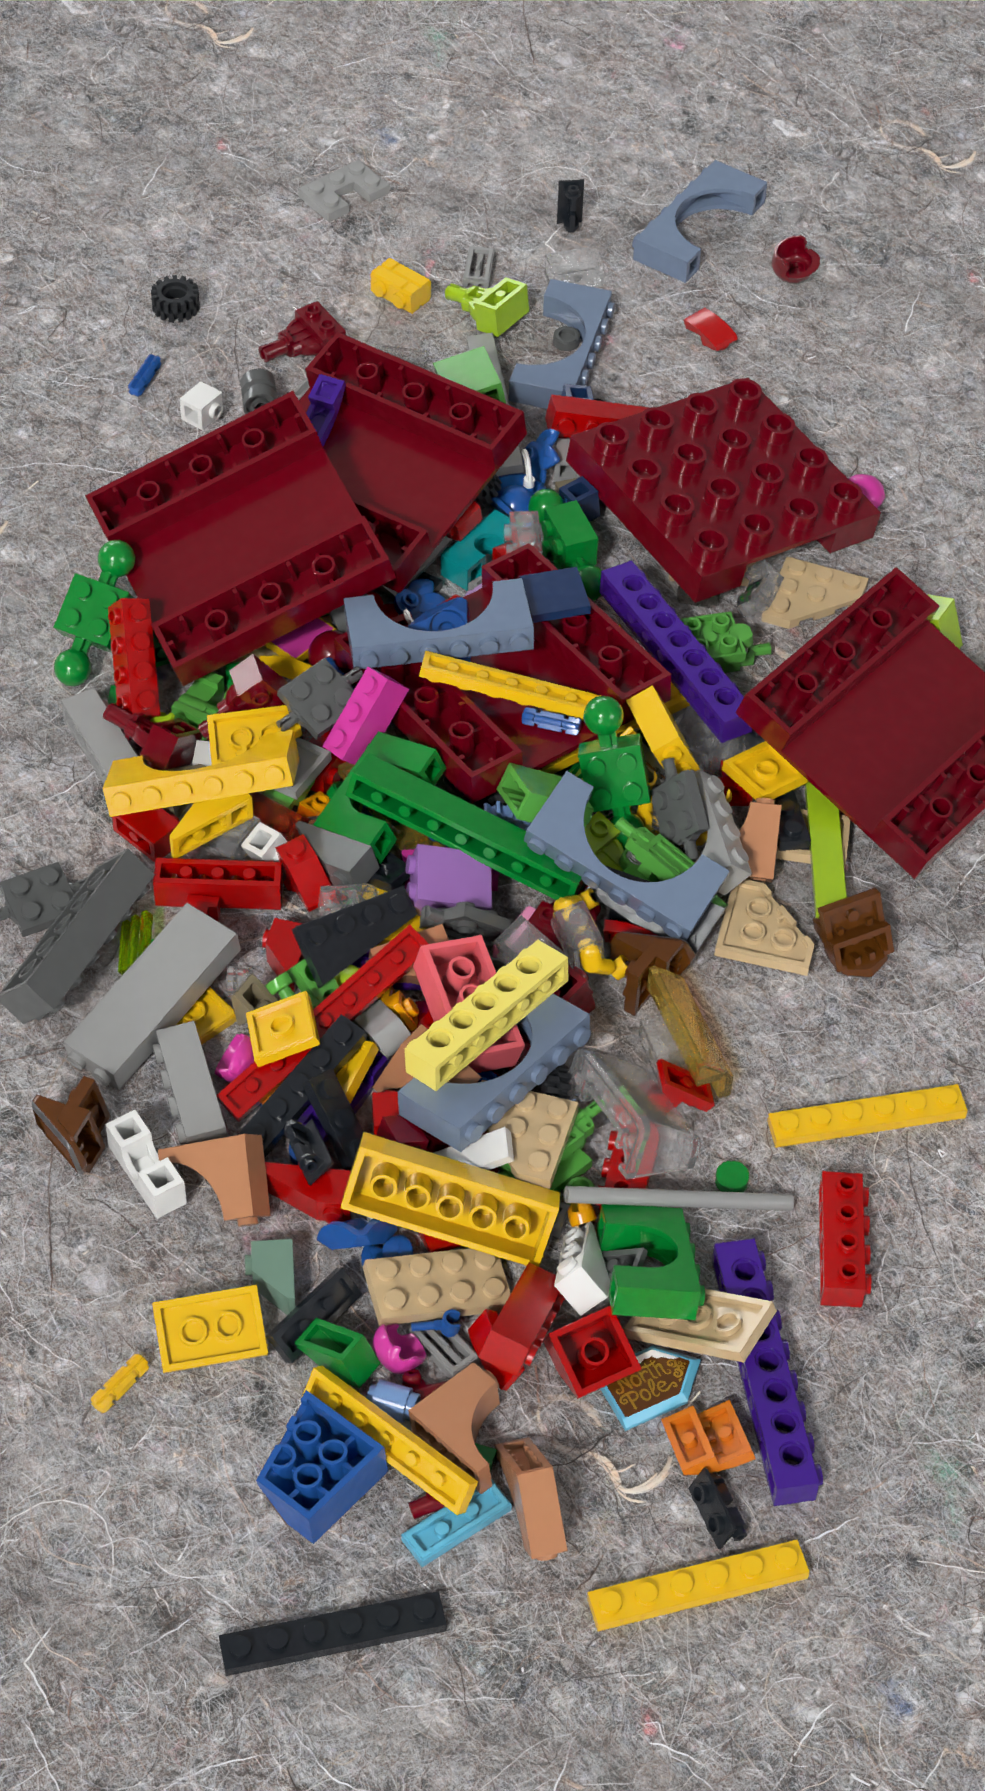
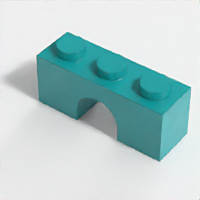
M495 509L487 517H483L461 541H457L443 551L440 557L441 576L468 591V583L482 575V566L486 564L485 554H492L494 547L521 537L522 524Z

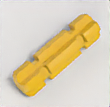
M134 1354L126 1362L127 1366H122L103 1385L105 1389H99L91 1397L92 1406L100 1413L107 1412L114 1405L112 1401H118L136 1382L135 1378H140L149 1369L148 1361L140 1354Z

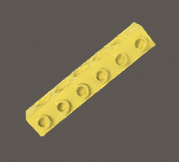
M540 940L523 949L515 959L506 966L501 967L487 982L479 985L465 1000L457 1003L443 1018L435 1021L421 1036L409 1042L404 1049L406 1073L435 1091L440 1089L568 981V957Z

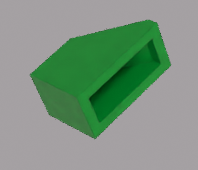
M315 1318L295 1341L297 1348L317 1365H323L345 1383L359 1389L381 1363L363 1334L319 1318Z

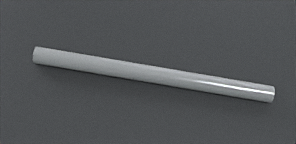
M566 1186L564 1189L565 1203L792 1211L794 1207V1197L792 1194Z

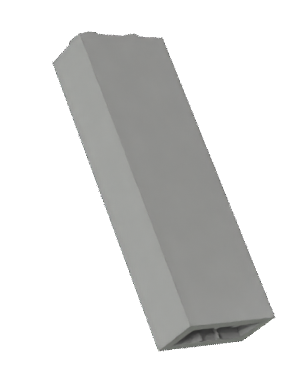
M186 903L63 1042L68 1054L67 1060L79 1070L85 1068L91 1072L94 1079L103 1086L109 1084L120 1090L153 1052L152 1045L158 1043L156 1030L175 1026L240 952L241 948L237 933Z

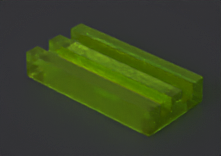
M147 910L141 912V918L138 915H134L131 917V922L127 919L122 922L118 972L121 975L137 960V955L139 957L151 944L153 915Z

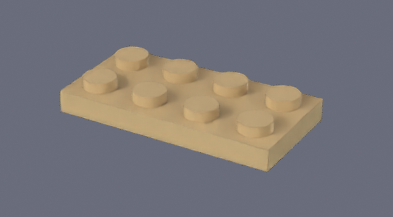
M471 1248L367 1259L363 1265V1271L379 1326L382 1324L391 1325L442 1319L443 1314L451 1309L459 1311L460 1317L478 1315L485 1309L501 1312L511 1294L500 1257Z
M705 1289L704 1305L698 1306L695 1320L632 1316L623 1330L627 1338L631 1340L744 1363L777 1310L773 1301Z

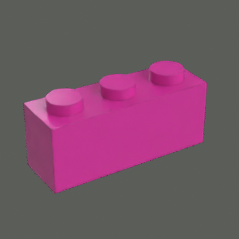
M367 667L322 747L341 760L355 765L378 731L385 733L409 689L391 677Z

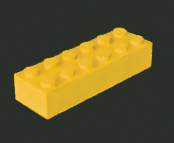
M363 1132L340 1208L526 1266L530 1262L539 1267L559 1211L560 1192Z

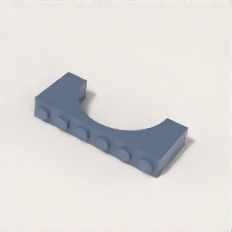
M714 160L708 167L702 170L695 180L689 183L688 187L681 194H677L674 201L668 207H664L661 213L654 220H651L641 233L634 237L632 247L634 248L633 260L686 283L699 270L701 249L687 241L681 235L677 226L687 217L706 210L727 209L752 216L765 203L767 182Z
M550 279L544 294L543 316L556 319L578 330L582 345L570 356L553 363L540 365L516 363L509 380V401L548 409L551 394L562 395L564 384L587 385L589 379L588 369H593L595 351L599 352L602 344L601 335H606L609 324L608 318H612L614 314L615 303L611 302L612 291Z
M522 578L492 581L493 594L487 608L471 622L444 631L415 630L392 621L377 606L374 595L344 598L345 623L353 669L354 667L366 669L367 667L375 668L423 662L425 650L453 658L534 649V627Z
M566 771L526 830L524 842L527 843V846L533 852L539 855L545 854L552 858L560 869L567 872L573 871L581 876L582 881L586 885L595 889L600 888L608 893L610 899L619 905L626 904L634 909L636 914L644 921H653L660 925L668 936L687 941L722 887L730 871L702 854L698 861L687 871L665 881L638 882L612 872L595 856L585 834L584 812L594 787Z
M552 994L517 1023L518 1029L526 1036L531 1045L527 1055L518 1066L508 1073L489 1081L471 1084L447 1082L437 1091L413 1078L398 1091L399 1115L457 1151L462 1152L471 1143L477 1142L482 1133L492 1124L498 1123L515 1104H519L536 1085L542 1084L547 1075L556 1067L563 1065L574 1051L579 1047H583L588 1042L591 1036L590 1014Z

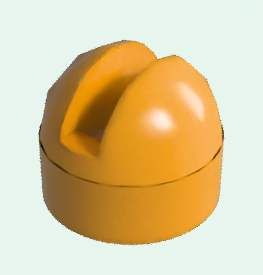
M571 1203L567 1211L571 1227L597 1218L591 1204Z

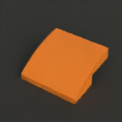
M730 1400L698 1414L694 1406H690L661 1419L684 1475H699L705 1467H707L709 1473L718 1472L756 1459Z

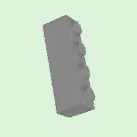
M95 688L61 700L64 722L103 784L113 760L137 757L133 741L125 738L121 728L103 719L104 711L109 704L105 697L100 698Z
M191 1021L156 1030L158 1043L153 1044L152 1047L157 1064L163 1062L165 1070L160 1071L164 1090L171 1089L172 1096L167 1098L172 1117L178 1116L180 1120L179 1124H175L179 1143L191 1144L227 1137L226 1126L195 1022Z

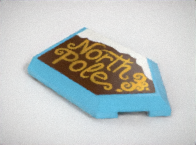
M653 1345L635 1353L642 1370L600 1390L624 1430L627 1431L687 1404L701 1359Z

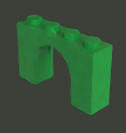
M378 731L322 813L317 817L313 826L372 846L377 862L381 864L397 841V838L386 821L361 813L363 804L345 796L352 772L369 753L435 786L446 770V766L436 749Z
M601 1205L597 1225V1236L601 1251L645 1248L648 1251L647 1256L653 1257L665 1265L661 1267L614 1265L608 1292L612 1315L684 1320L696 1319L698 1306L704 1305L705 1287L699 1283L700 1265L694 1262L695 1244L690 1243V1223L685 1222L682 1208Z

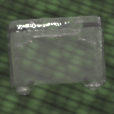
M590 1047L577 1050L569 1070L571 1080L568 1081V1084H572L571 1090H568L569 1100L581 1103L594 1099L617 1129L618 1135L614 1145L617 1149L622 1148L624 1152L625 1163H620L618 1169L625 1179L693 1169L701 1150L700 1139L649 1073L638 1064Z

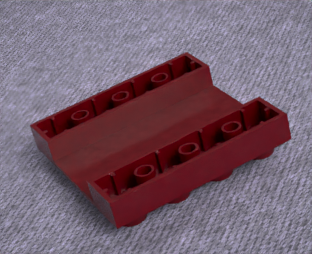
M336 332L305 368L309 389L300 398L299 402L305 412H307L311 404L308 396L319 374L345 381L346 386L342 402L323 449L361 516H365L390 560L396 578L383 584V586L401 593L527 435L524 411L340 332Z
M749 377L736 379L729 384L702 393H693L687 398L659 407L647 408L641 413L614 422L601 423L595 428L571 435L566 462L580 477L583 476L598 490V495L602 502L695 603L740 587L747 565L815 540L829 553H833L871 539L874 536L881 512L863 494L861 488L851 482L829 460L826 452L816 447L795 425L794 420L789 415L783 413L762 392L760 385Z
M294 391L85 495L107 540L124 541L133 549L135 564L126 576L137 598L150 600L151 626L182 686L344 605V598L362 596L396 578L387 554L365 516H361L322 447L313 424Z
M530 543L483 565L482 588L463 597L468 602L470 622L477 618L489 605L493 594L492 581L518 579L522 575L558 569ZM589 597L591 614L533 623L534 649L471 656L472 663L601 696H610L617 700L623 709L624 716L621 726L635 719L626 700L653 685L664 703L671 700V673ZM345 632L334 638L336 664L347 674L353 669L348 634ZM422 662L373 668L409 689L391 721L411 742L437 750L446 766V770L443 772L444 776L472 804L497 791V787L509 763L540 770L549 763L578 749L579 743L594 741L598 738L597 734L587 728L583 720H581V730L576 736L565 734V730H562V733L541 729L537 727V724L534 727L524 725L522 723V713L525 707L538 709L537 712L547 710L531 705H520L515 701L500 697L493 698L487 694L472 690H462L457 686L441 682H431L426 678L419 677ZM359 669V671L361 670L364 674L366 669Z
M895 567L746 693L735 713L913 879H916L985 814V672L930 623L940 606L901 570Z

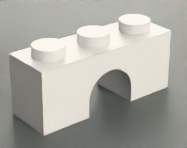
M136 1110L105 1124L110 1150L156 1219L187 1204L183 1179L168 1157L159 1161V1156L153 1145L151 1132Z

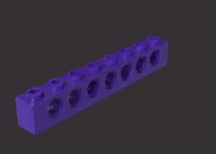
M632 560L601 571L600 594L645 650L671 673V682L720 743L752 732V728L735 713L744 698L738 686L730 681L723 672L721 665L712 659L706 647L700 644L694 637L689 626L684 625L677 616L675 609L666 603L660 591L654 588L647 580L645 573L639 570Z
M755 1238L714 1244L712 1266L720 1292L768 1301L774 1300L772 1282L765 1279L763 1272L766 1271L765 1256L763 1251H758ZM739 1277H745L749 1280H741ZM778 1309L761 1335L765 1340H758L744 1363L737 1361L773 1506L816 1500L819 1486L823 1485L820 1464H814L812 1456L815 1452L814 1439L811 1432L806 1433L804 1422H806L805 1405L803 1401L797 1400L795 1392L798 1391L797 1375L795 1370H789L787 1362L790 1359L789 1345L786 1339L781 1340L779 1330L782 1329V1321ZM767 1366L772 1368L773 1370L767 1371L762 1369L761 1367ZM769 1397H777L782 1401L775 1402L769 1399ZM778 1428H785V1429L789 1430L790 1432H789V1433H782V1432L778 1431L777 1429H778ZM791 1459L798 1462V1464L791 1465L785 1462V1460Z

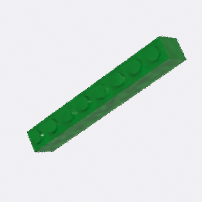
M367 753L352 772L345 796L450 848L459 849L478 862L557 900L561 897L577 895L584 885L581 876L573 871L567 872L560 869L552 858L545 854L539 855L529 849L527 843L524 842L525 830L382 759Z

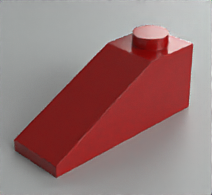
M265 1162L268 1193L316 1220L327 1223L351 1220L352 1212L340 1208L351 1173L350 1170L328 1168L310 1186L299 1165Z

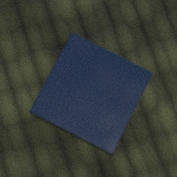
M577 567L519 576L523 580L533 623L591 614V605Z

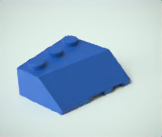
M306 1390L301 1398V1405L295 1416H291L286 1425V1433L279 1445H275L256 1482L284 1521L314 1544L388 1472L384 1446Z

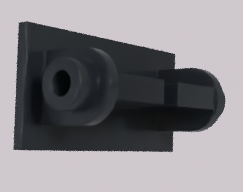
M584 179L562 180L558 182L557 224L563 223L564 228L569 233L575 232L579 227V222H582Z
M311 1119L306 1125L296 1120H289L286 1122L283 1132L286 1138L290 1139L289 1144L296 1156L298 1165L311 1186L327 1171L334 1161L314 1120Z
M707 1467L703 1468L688 1489L700 1511L709 1534L719 1550L722 1549L731 1537H733L734 1541H741L746 1538L748 1526L744 1522L737 1506L726 1507V1505L732 1503L733 1498L725 1484L724 1478L718 1476L717 1472L709 1473Z

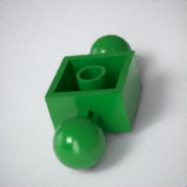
M552 489L536 491L529 500L528 510L533 520L541 524L543 541L540 542V549L542 555L548 558L558 570L577 567L587 597L592 601L602 597L599 591L601 571L603 570L596 566L598 536L577 500L564 503L561 495Z
M111 540L106 542L100 548L97 556L98 565L102 570L98 581L75 573L53 628L61 635L74 639L71 649L61 652L54 662L55 676L66 686H79L89 679L92 672V664L87 655L91 646L112 653L108 607L121 598H134L129 592L115 587L118 578L130 573L135 564L134 551L124 541Z
M597 696L586 705L584 722L591 732L598 735L599 740L579 743L578 750L583 781L594 787L589 803L594 808L593 812L612 809L613 817L609 821L613 825L620 818L624 817L635 828L645 827L642 819L632 813L630 807L651 803V787L641 734L617 737L616 731L623 722V709L614 698L610 696ZM621 832L617 840L622 845L623 851H625L626 848L624 846L628 837Z

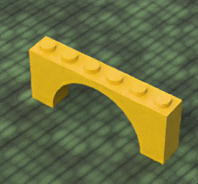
M287 730L264 734L260 741L246 752L224 762L197 769L182 771L156 770L145 765L143 755L113 760L102 789L109 815L113 817L293 786L300 757L294 731Z

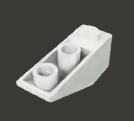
M588 1222L581 1228L579 1226L573 1227L563 1237L564 1241L554 1283L557 1290L580 1316L608 1297L610 1278L594 1226L591 1222Z

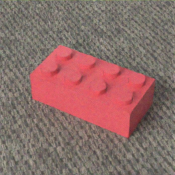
M482 935L422 945L413 965L434 1022L443 1018L457 1003L465 1000L479 985L484 984L496 974ZM517 1024L469 1063L468 1066L476 1073L516 1066L525 1047Z

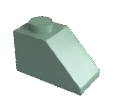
M293 1240L251 1241V1254L245 1255V1275H252L253 1285H257L258 1293L288 1315L295 1308Z

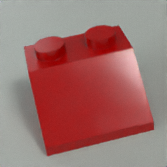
M611 1306L548 1333L543 1341L558 1374L577 1399L642 1370L617 1316L612 1315Z

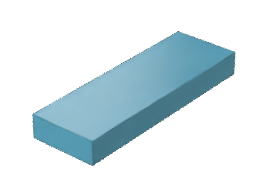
M492 1480V1487L483 1494H480L475 1489L465 1513L456 1515L447 1507H444L402 1533L401 1540L420 1566L424 1567L510 1512L512 1504Z

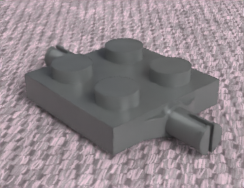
M326 658L322 659L278 689L277 696L287 706L289 714L276 722L278 728H281V731H286L298 723L306 728L317 740L334 727L354 691L351 685L361 679L363 672L359 671V667H354V669L343 676L334 669Z
M667 758L661 761L666 776L664 782L650 791L652 805L659 824V833L675 847L684 845L686 856L694 862L699 858L696 841L700 834L709 829L694 770H684L678 774L674 762L675 759Z
M59 862L1 881L0 890L5 898V906L0 908V921L10 918L18 926L22 937L48 929L87 878L72 883L65 876Z
M458 902L455 907L451 908L424 906L421 910L420 928L426 930L443 924L447 937L453 940L482 935L483 940L496 943L503 934L510 932L511 920L498 916L496 911L475 908L474 903Z

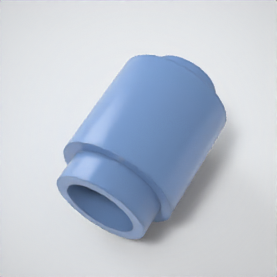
M380 1379L377 1385L371 1384L366 1398L396 1421L404 1423L405 1420L410 1421L408 1410L420 1402L421 1394L413 1392V1388Z

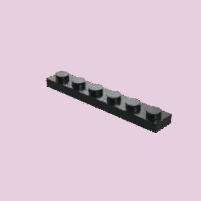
M753 729L752 732L742 735L746 750L765 741ZM791 790L773 799L775 800V805H782L777 842L779 851L809 849L811 842L795 792Z
M341 1014L320 1038V1045L313 1047L237 1135H262L265 1158L284 1136L283 1130L286 1122L289 1120L297 1121L311 1105L302 1083L330 1068L337 1075L367 1040L368 1035L366 1031Z
M439 1591L218 1636L225 1676L445 1632L447 1631V1624Z

